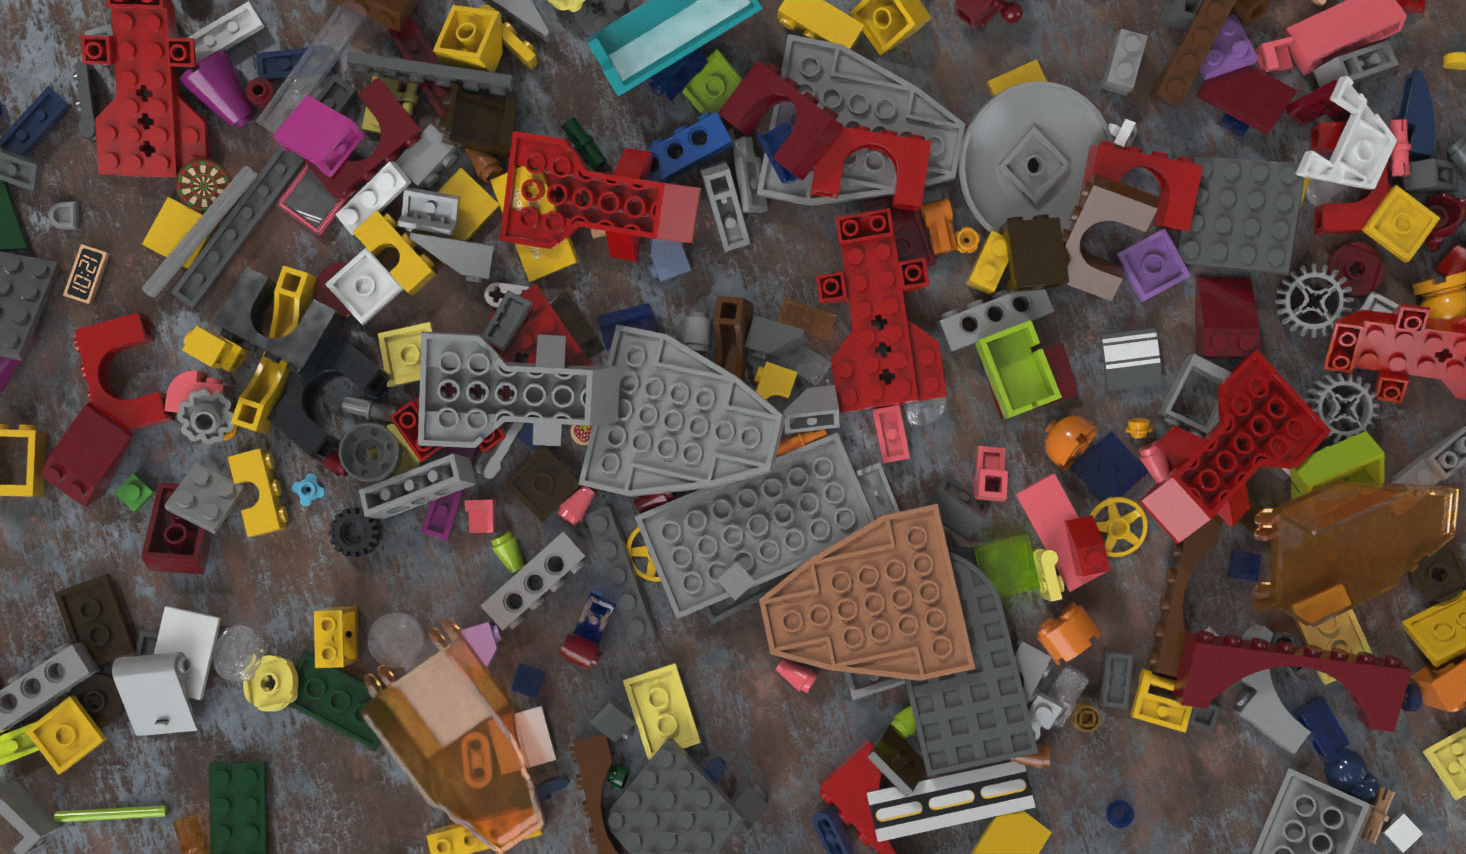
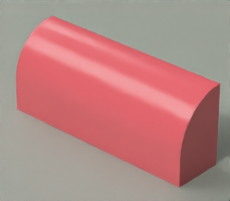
M1346 0L1286 28L1285 36L1286 38L1293 36L1294 43L1288 49L1295 64L1305 76L1338 56L1363 49L1400 32L1407 15L1396 0Z
M1048 474L1015 494L1045 549L1057 553L1058 561L1055 567L1069 592L1103 574L1078 576L1075 573L1065 521L1079 517L1055 474Z

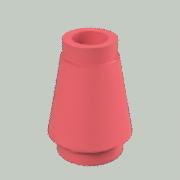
M1158 441L1144 445L1138 451L1140 453L1139 459L1156 483H1159L1170 473L1167 457L1156 447L1155 444Z
M582 485L559 506L561 509L557 514L572 526H575L578 522L581 523L596 494L587 486Z
M782 658L775 670L799 692L802 690L805 693L809 692L818 677V674L813 672L814 668L786 658Z

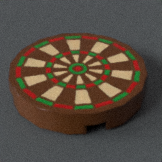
M199 157L190 160L180 168L176 176L175 189L179 199L186 207L196 212L205 213L232 180L227 169L221 163L211 158Z

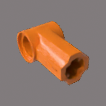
M944 198L922 203V220L924 226L928 228L933 254L941 255L956 251L957 245L951 223L953 222V213L949 199Z

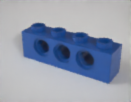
M707 112L696 119L697 123L690 127H687V125L681 126L672 132V137L666 140L660 138L649 144L650 149L646 151L653 152L652 159L659 161V167L656 171L650 172V177L646 180L666 183L734 146L718 113L711 114V112ZM699 133H704L707 135L706 143L701 146L695 145L693 142L694 137ZM673 147H682L683 154L680 158H670V151Z

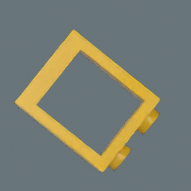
M0 424V437H28L26 485H0V496L44 497L45 479L40 475L45 466L47 431L36 430L37 425H19V430H9L8 424Z
M357 606L328 607L314 611L315 668L345 667L359 661ZM348 631L352 633L350 638L346 636Z

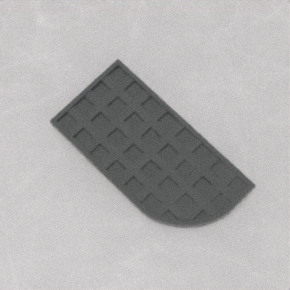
M949 552L975 669L921 681L905 679L928 777L1038 753L998 592L986 575L975 565Z

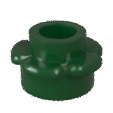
M621 762L618 763L617 767L612 766L609 771L607 781L611 782V789H615V787L623 789L628 780L630 768L623 766Z

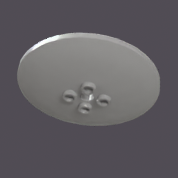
M1043 81L1027 82L1012 86L996 94L981 107L969 124L959 156L961 188L975 218L989 232L999 233V228L1009 218L1023 217V220H1032L1034 216L1048 214L1049 218H1060L1061 231L1064 228L1068 230L1072 223L1069 221L1070 214L1074 206H1078L1089 147L1100 144V141L1113 142L1106 121L1098 109L1086 97L1058 83ZM1031 158H1035L1039 164L1038 170L1035 173H1031L1028 170L1027 165Z

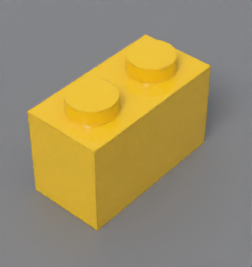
M994 231L987 235L965 285L989 296L995 291L1009 261L1005 236Z

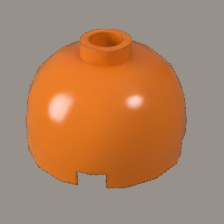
M1076 415L1066 416L1060 421L1054 419L1045 430L1048 434L1045 440V451L1048 457L1063 471L1067 470L1075 463L1071 458H1075L1079 453L1082 455L1097 434L1095 430L1098 427L1089 420Z

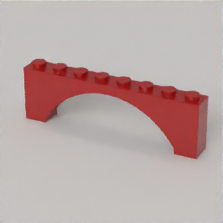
M866 738L818 782L819 787L822 789L819 794L827 804L831 805L834 803L840 809L837 814L846 825L849 826L852 823L859 830L856 835L865 846L871 844L878 851L876 854H898L889 840L881 842L877 840L867 793L879 790L882 772L867 757L873 744Z

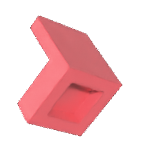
M1293 36L1262 43L1254 51L1258 56V69L1268 75L1290 70L1293 64L1288 47L1294 43Z
M465 500V511L469 513V532L496 533V500Z

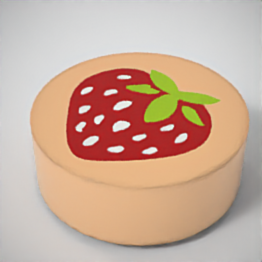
M572 425L570 429L572 439L577 444L588 445L592 425Z

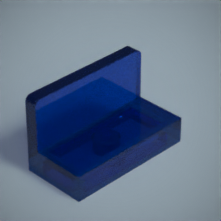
M783 122L767 133L760 132L756 135L783 184H792L800 179L772 158L792 132L788 122Z
M650 303L596 316L606 350L611 349L616 324L657 332Z
M1318 696L1293 710L1298 722L1311 732L1308 735V739L1318 757L1328 763L1338 759L1336 751L1349 745V741L1324 697Z

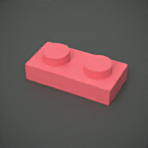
M900 405L872 410L882 464L909 459L910 455Z

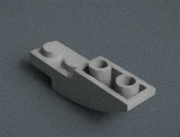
M1466 426L1457 430L1392 477L1393 481L1379 492L1395 514L1404 512L1435 484L1446 480L1466 463Z

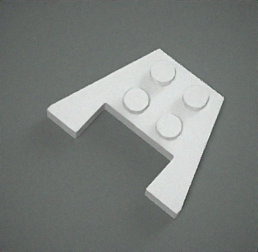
M1343 76L1339 78L1330 100L1350 112L1351 115L1329 161L1314 151H1306L1295 174L1363 189H1375L1397 139L1380 116L1373 114L1366 105L1368 100L1362 93H1357L1352 86L1354 83L1352 79L1348 76Z

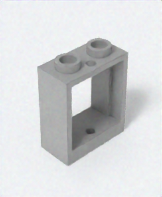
M1191 354L1186 357L1158 414L1165 417V423L1177 427L1181 425L1189 429L1190 433L1204 438L1219 422L1218 401L1205 427L1172 411V408L1191 371L1217 384H1220L1231 372L1196 354Z

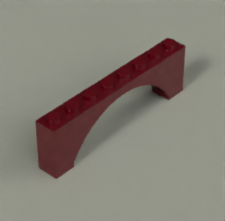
M1202 630L1198 631V633L1187 632L1173 690L1174 697L1183 706L1208 709L1210 702L1217 695L1246 676L1275 667H1305L1328 674L1342 683L1358 710L1357 718L1368 729L1395 732L1411 670L1396 656L1384 655V658L1375 657L1373 654L1359 651L1358 654H1351L1339 648H1332L1331 651L1310 644L1305 645V647H1298L1286 641H1279L1278 644L1256 637L1251 640H1244L1233 634H1225L1224 637Z

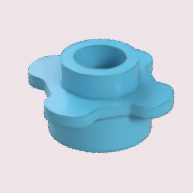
M307 474L304 480L295 482L292 485L293 492L299 495L300 503L303 506H309L313 500L322 498L325 495V489L321 487L317 481V476L314 474ZM308 487L311 488L309 493L306 491Z

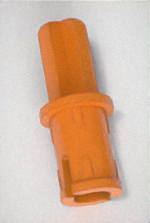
M826 430L796 432L781 439L777 456L779 457L800 447L804 448L807 444L827 437Z

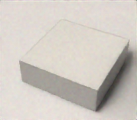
M1399 812L1381 830L1394 846L1403 853L1423 835L1402 812Z

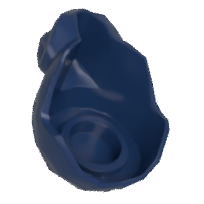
M1347 748L1335 751L1326 760L1324 773L1326 780L1331 785L1341 791L1351 793L1352 796L1359 799L1376 797L1379 781L1377 777L1368 772L1366 763L1358 752Z

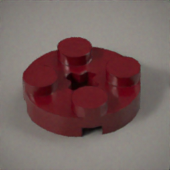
M1352 242L1338 247L1330 255L1327 261L1328 270L1326 273L1330 276L1333 270H1338V275L1334 279L1338 281L1340 278L1345 277L1347 281L1340 285L1341 288H1352V291L1344 293V296L1358 297L1368 294L1380 285L1384 276V264L1380 262V258L1377 256L1379 253L1375 248L1363 242ZM1357 263V268L1361 270V274L1352 276L1349 266Z

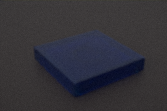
M1112 431L1106 434L1070 467L1100 502L1109 497H1121L1149 472Z

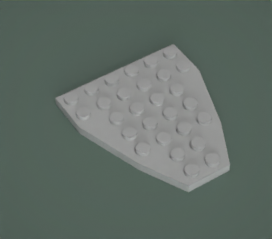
M788 34L781 68L782 74L780 75L783 80H786L789 76L801 86L798 90L801 94L804 95L808 91L820 100L817 106L822 110L825 106H828L839 115L836 121L842 123L845 128L854 129V126H865L870 128V132L881 133L882 130H891L897 132L898 136L909 137L910 134L924 136L925 140L931 141L924 187L953 180L956 177L966 125L963 121L917 86L842 44ZM784 102L774 106L756 196L807 206L893 196L896 178L894 166L885 154L874 149L856 151L846 159L843 164L837 199L811 195L810 190L814 167L802 181L772 158L791 134L796 122V110L793 103Z
M616 324L607 365L620 366L618 421L592 425L579 485L635 497L713 488L773 472L786 417L739 377L671 336Z

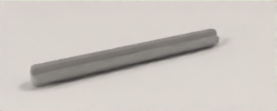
M245 165L143 285L142 290L147 295L154 298L160 293L256 179L258 174L252 168Z

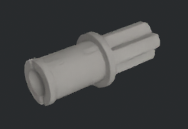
M345 396L342 401V411L366 416L367 420L375 418L393 423L389 416L398 410V406L377 403L372 398L368 401Z

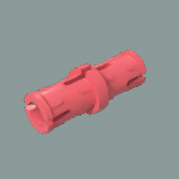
M1407 119L1389 121L1390 131L1397 139L1391 152L1392 177L1411 175L1409 165L1411 144H1408Z

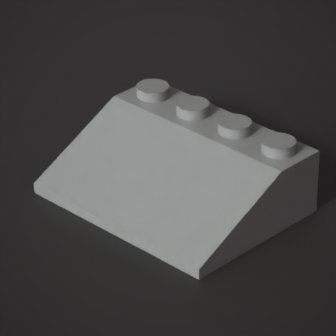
M1289 768L1253 854H1354L1374 806Z

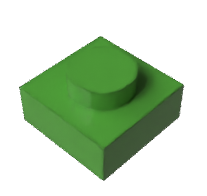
M133 473L114 494L133 512H138L156 491L137 473Z

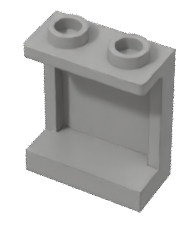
M17 781L0 784V814L24 836L13 851L16 854H29L43 847L62 828V825L59 822L56 823L54 817Z

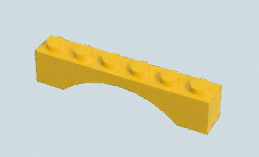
M287 266L282 267L274 291L273 319L268 338L284 337L299 325L315 297L314 288L317 277ZM264 352L254 376L238 399L231 424L269 434L272 423L267 417L273 411V407L280 402L290 370L286 368L288 364L283 361L276 364L265 358L264 354L266 352Z

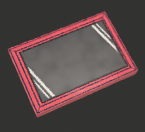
M349 156L346 158L347 161H354ZM305 164L276 205L322 237L336 219V214L350 199L346 201L344 199L340 201L334 199L313 171Z

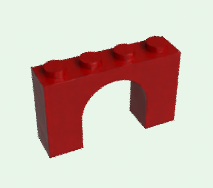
M1347 121L1319 122L1311 127V151L1319 155L1333 154ZM1390 158L1375 189H1365L1357 202L1325 203L1314 208L1315 235L1366 234L1362 231V228L1391 190V184L1388 182L1387 175L1390 168Z
M854 126V129L844 127L815 164L810 194L837 199L843 164L846 159L856 151L874 149L885 154L891 160L895 169L896 178L891 207L919 211L922 205L931 141L925 140L924 136L917 134L902 137L898 136L897 132L891 130H882L881 133L870 132V128L865 126Z
M1100 141V144L1089 147L1081 191L1086 181L1091 182L1094 174L1119 182L1122 176L1134 167L1146 169L1155 177L1160 190L1154 226L1176 231L1190 230L1203 168L1202 165L1194 164V159L1187 157H1178L1177 160L1168 159L1169 154L1152 151L1151 155L1143 154L1142 148L1126 146L1125 150L1116 148L1117 143ZM1079 196L1078 206H1080V204H1081V202H1082V199H1083V198H1081L1080 196Z
M134 313L74 330L76 335L74 345L77 352L81 354L83 362L81 364V373L88 382L89 391L87 396L91 405L129 432L175 420L173 412L164 411L167 393L157 392L135 399L124 400L118 397L109 385L108 369L111 361L117 354L129 348L154 342L148 315Z

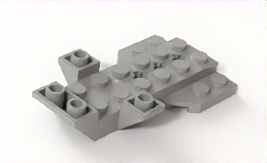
M422 331L418 445L476 448L504 422L533 423V445L561 446L562 424L591 426L618 421L620 366L565 365L566 336L538 334L535 364L505 362L480 334ZM452 383V386L456 387L457 391H453L452 395H447V390H443L442 386ZM475 384H480L481 388L486 390V393L482 392L481 396L477 397L474 391H470V387L474 388ZM504 385H508L510 390H514V394L510 393V398H504V394L499 392V389H503Z

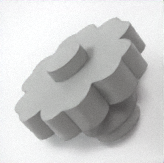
M206 387L191 391L188 400L180 402L179 411L176 416L177 420L183 423L181 432L188 436L191 441L202 439L207 445L222 441L225 432L232 431L234 424H231L234 411L230 409L232 400L225 396L222 391L211 393Z

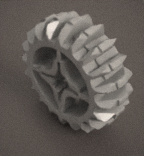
M1312 264L1311 272L1307 273L1306 267L1303 265L1300 266L1301 276L1298 277L1295 271H1291L1290 276L1294 280L1290 282L1284 278L1281 281L1288 288L1287 290L1278 288L1276 291L1278 294L1284 295V299L1275 300V304H1284V309H1279L1277 315L1284 313L1288 315L1287 318L1282 320V324L1285 325L1292 321L1294 324L1290 327L1291 332H1294L1300 326L1302 327L1300 331V336L1302 337L1306 335L1307 329H1311L1312 338L1317 337V329H1321L1322 335L1327 336V326L1330 325L1333 330L1334 322L1342 318V312H1352V309L1344 307V303L1354 301L1352 297L1344 298V293L1352 291V288H1341L1340 285L1345 283L1347 279L1342 277L1336 281L1334 278L1338 275V270H1333L1329 276L1326 274L1328 270L1327 265H1323L1320 273L1317 272V265ZM1319 278L1327 281L1330 285L1321 291H1314L1307 286L1304 280ZM1295 286H1297L1303 295V302L1292 311L1290 296ZM1305 289L1309 294L1314 293V296L1326 292L1318 301L1323 313L1319 308L1314 309V306L1302 310L1309 301ZM1336 291L1338 303L1334 314L1331 316L1325 307V300ZM1307 311H1315L1324 322L1308 324L1299 320L1298 317Z
M1340 372L1333 373L1332 377L1329 374L1324 375L1322 381L1317 380L1313 383L1315 389L1307 390V394L1311 399H1304V401L1331 430L1323 442L1329 439L1330 445H1334L1346 440L1350 436H1356L1367 431V429H1374L1376 427L1371 419H1378L1379 417L1377 413H1373V409L1378 408L1380 404L1372 403V399L1377 394L1375 392H1367L1371 385L1369 383L1361 385L1362 378L1360 376L1353 379L1351 373H1345L1342 376ZM1341 387L1352 394L1342 398L1339 394H1334L1332 389ZM1323 402L1326 405V413L1324 415L1322 410ZM1357 404L1359 406V415H1357L1355 410ZM1339 420L1343 424H1347L1350 429L1339 431L1330 426V424Z

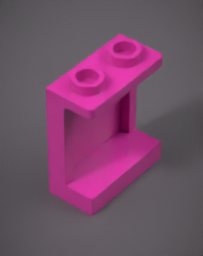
M306 95L272 137L285 151L295 152L315 164L323 174L331 178L365 135L353 120Z

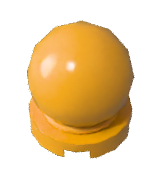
M1466 271L1446 276V282L1436 284V280L1431 279L1413 284L1414 295L1421 294L1424 297L1420 306L1430 307L1431 309L1429 318L1450 320L1458 315L1461 317L1466 315V288H1464L1466 286L1464 284L1466 283Z

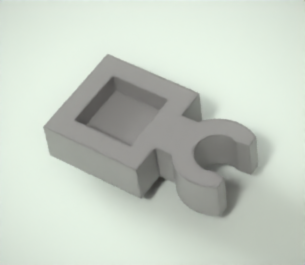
M1038 691L1034 701L1030 702L1027 707L1036 742L1040 738L1041 726L1049 730L1063 709L1062 703Z

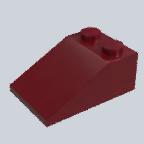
M1196 277L1195 354L1204 359H1245L1256 349L1260 352V329L1251 278Z
M88 403L83 407L49 455L40 476L85 508L106 494L132 440L133 434Z
M159 482L141 557L148 571L204 575L210 550L211 532L167 511L165 504L179 484Z

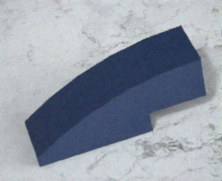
M1415 70L1405 76L1397 120H1408V144H1411L1409 159L1422 161L1432 156L1435 139L1433 104L1428 85L1421 70Z

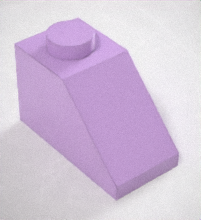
M493 620L457 631L472 685L478 684L483 680L500 648L499 641H502V634L499 626H494Z

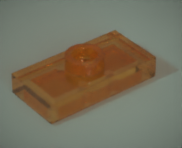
M785 298L777 322L804 329L812 337L828 342L837 315Z
M195 814L172 821L179 841V850L182 854H209Z

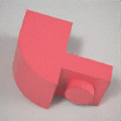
M195 370L184 372L178 375L169 385L164 411L178 413L180 402L188 400L189 394L193 390L206 387L211 393L222 391L225 396L230 397L231 387L223 385V380L206 378L205 383V372Z
M977 447L976 470L973 477L975 499L1001 502L1007 499L1008 471H1005L1006 448Z

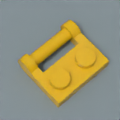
M1142 669L1130 716L1186 733L1193 707L1183 706L1178 701L1148 693L1150 685L1173 691L1175 680L1152 674L1151 670Z

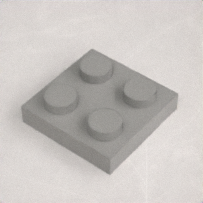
M195 462L166 502L165 509L215 534L245 489L243 485L234 484L233 480Z

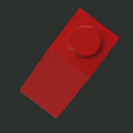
M1093 515L1066 520L1065 526L1076 575L1088 576L1110 571L1105 543Z

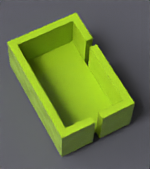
M1031 320L982 338L974 343L1004 419L1062 398L1043 349L1033 353L1030 349L1040 343Z
M1367 431L1356 436H1350L1346 440L1332 446L1324 447L1320 451L1309 455L1299 467L1290 469L1292 500L1306 518L1312 520L1357 501L1356 495L1342 478H1346L1361 498L1385 489V452Z

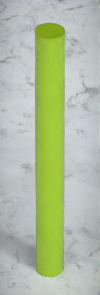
M168 806L56 811L54 821L57 823L166 817L168 815Z

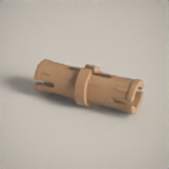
M1378 786V792L1372 804L1374 807L1361 835L1362 839L1367 840L1372 830L1369 842L1376 845L1384 822L1389 820L1387 814L1397 794L1388 790L1385 800H1383L1387 789Z

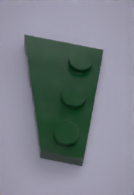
M0 180V251L31 250L29 242L25 239L22 231L21 219L16 214L13 205L14 199L8 182Z

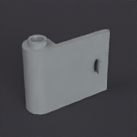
M183 652L118 657L113 662L112 676L136 736L188 732L199 729L182 683L190 671V660Z

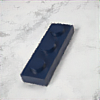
M48 86L0 138V149L27 157L70 110L72 105Z

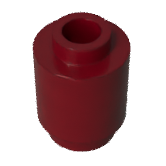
M255 78L246 87L248 100L261 110H272L280 101L278 89L267 79Z
M568 634L559 654L565 656V660L589 670L590 666L596 668L603 652L598 651L599 644L577 634L575 636Z

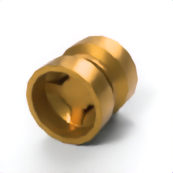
M1077 702L1069 709V721L1082 732H1093L1100 726L1101 714L1097 708L1089 703Z

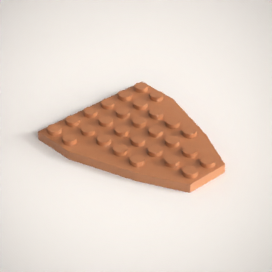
M938 504L881 516L807 560L759 599L771 655L832 671L919 681L975 669Z

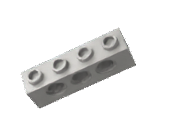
M1006 289L993 294V300L983 303L982 299L968 304V310L961 313L954 309L942 314L943 320L936 324L948 354L972 345L982 338L1026 321H1034L1051 314L1054 310L1046 290L1008 293ZM1019 298L1024 301V312H1018L1014 309V299ZM995 308L999 311L1000 320L998 322H993L988 318V309ZM964 318H970L974 321L975 329L973 332L963 329L962 320Z
M451 454L359 490L364 516L383 520L476 485L470 458Z
M563 531L488 598L481 607L502 631L507 627L513 630L524 620L522 614L530 608L534 611L545 601L542 596L548 590L554 593L565 583L563 577L571 571L575 574L586 564L583 559L587 554L566 531ZM554 556H559L564 562V567L560 572H556L550 567V560ZM532 575H539L543 579V586L540 590H535L530 586L529 580ZM512 593H517L522 597L523 603L520 608H513L510 605L509 597Z
M67 642L55 650V656L50 659L44 657L31 665L33 670L25 675L21 672L7 681L9 685L2 690L0 689V732L10 729L100 671L83 642L76 644ZM59 663L63 665L65 669V674L63 677H61L57 672V667ZM35 679H37L41 684V690L39 692H37L34 689L33 684ZM12 694L17 699L16 707L12 706L10 703V697Z

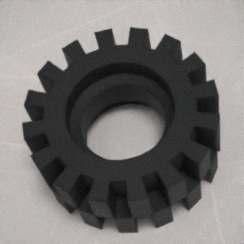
M363 508L344 509L341 513H337L334 516L336 519L330 523V526H332L331 530H329V535L332 537L330 540L331 545L334 544L336 546L334 549L337 552H341L344 556L361 557L370 554L380 544L378 543L379 539H382V534H380L382 525H379V519L365 517ZM355 521L363 524L366 530L364 539L359 543L349 541L346 536L347 526Z

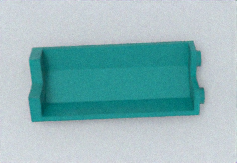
M648 0L586 38V41L617 96H620L762 10V7L759 4L760 0Z

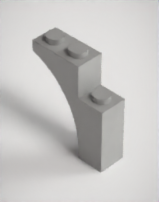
M1256 624L1245 631L1242 639L1251 640L1256 637L1270 643L1273 632L1265 626ZM1262 670L1241 679L1240 681L1249 689L1239 694L1235 701L1237 705L1233 710L1284 750L1295 754L1311 732L1301 725L1280 701L1272 683L1270 670Z

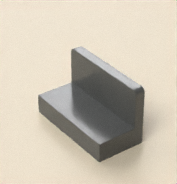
M945 474L935 492L924 506L938 504L941 521L964 537L969 538L985 519L992 503L987 500L975 499L971 489Z

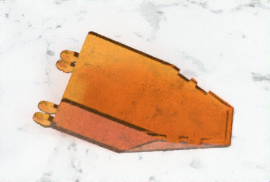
M1335 480L1273 509L1261 510L1260 513L1254 516V522L1261 526L1254 531V536L1259 541L1271 539L1270 583L1261 582L1255 585V587L1253 586L1252 593L1258 597L1252 602L1253 609L1257 612H1267L1278 608L1307 627H1316L1395 588L1400 583L1398 578L1407 570L1411 573L1419 567L1417 562L1425 555L1431 557L1455 537L1459 488Z
M447 618L442 621V626L452 642L447 645L445 638L437 629L432 628L429 630V636L439 651L395 681L393 674L385 665L382 664L377 667L379 677L387 686L384 690H382L381 684L374 675L369 673L364 676V684L372 699L360 712L364 720L429 805L434 808L437 806L450 816L449 819L457 824L459 822L469 829L471 835L496 853L503 854L543 827L546 821L512 700L462 635L460 628Z

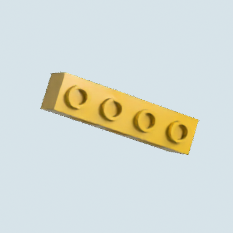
M532 803L432 829L426 837L431 854H471L540 836L546 828L540 804Z

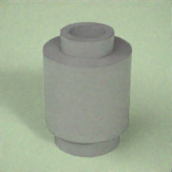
M692 312L691 317H686L684 344L696 352H707L708 346H711L713 319L708 318V313Z

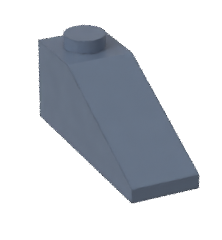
M652 239V262L648 263L653 279L659 277L662 283L691 272L681 242Z

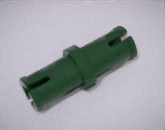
M575 117L570 118L561 126L562 130L574 143V149L585 157L594 171L601 168L608 161L594 144V138L583 130Z

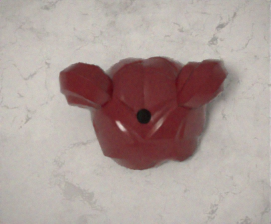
M1434 194L1429 196L1425 203H1421L1440 217V220L1425 239L1424 245L1427 247V250L1432 253L1438 251L1443 244V238L1452 235L1457 230L1465 217L1466 197L1461 199L1459 197L1453 198L1447 194Z

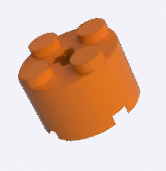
M1074 602L1066 605L1060 611L1062 615L1053 620L1050 617L1038 626L1040 630L1037 632L1036 638L1056 665H1061V658L1067 662L1078 656L1092 645L1089 639L1093 635L1098 639L1102 634L1082 605L1077 606Z

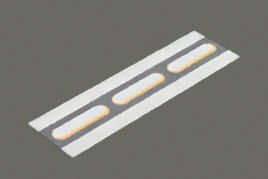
M1008 762L920 781L915 790L907 797L897 787L867 793L878 842L1036 807L1025 765L1016 762Z

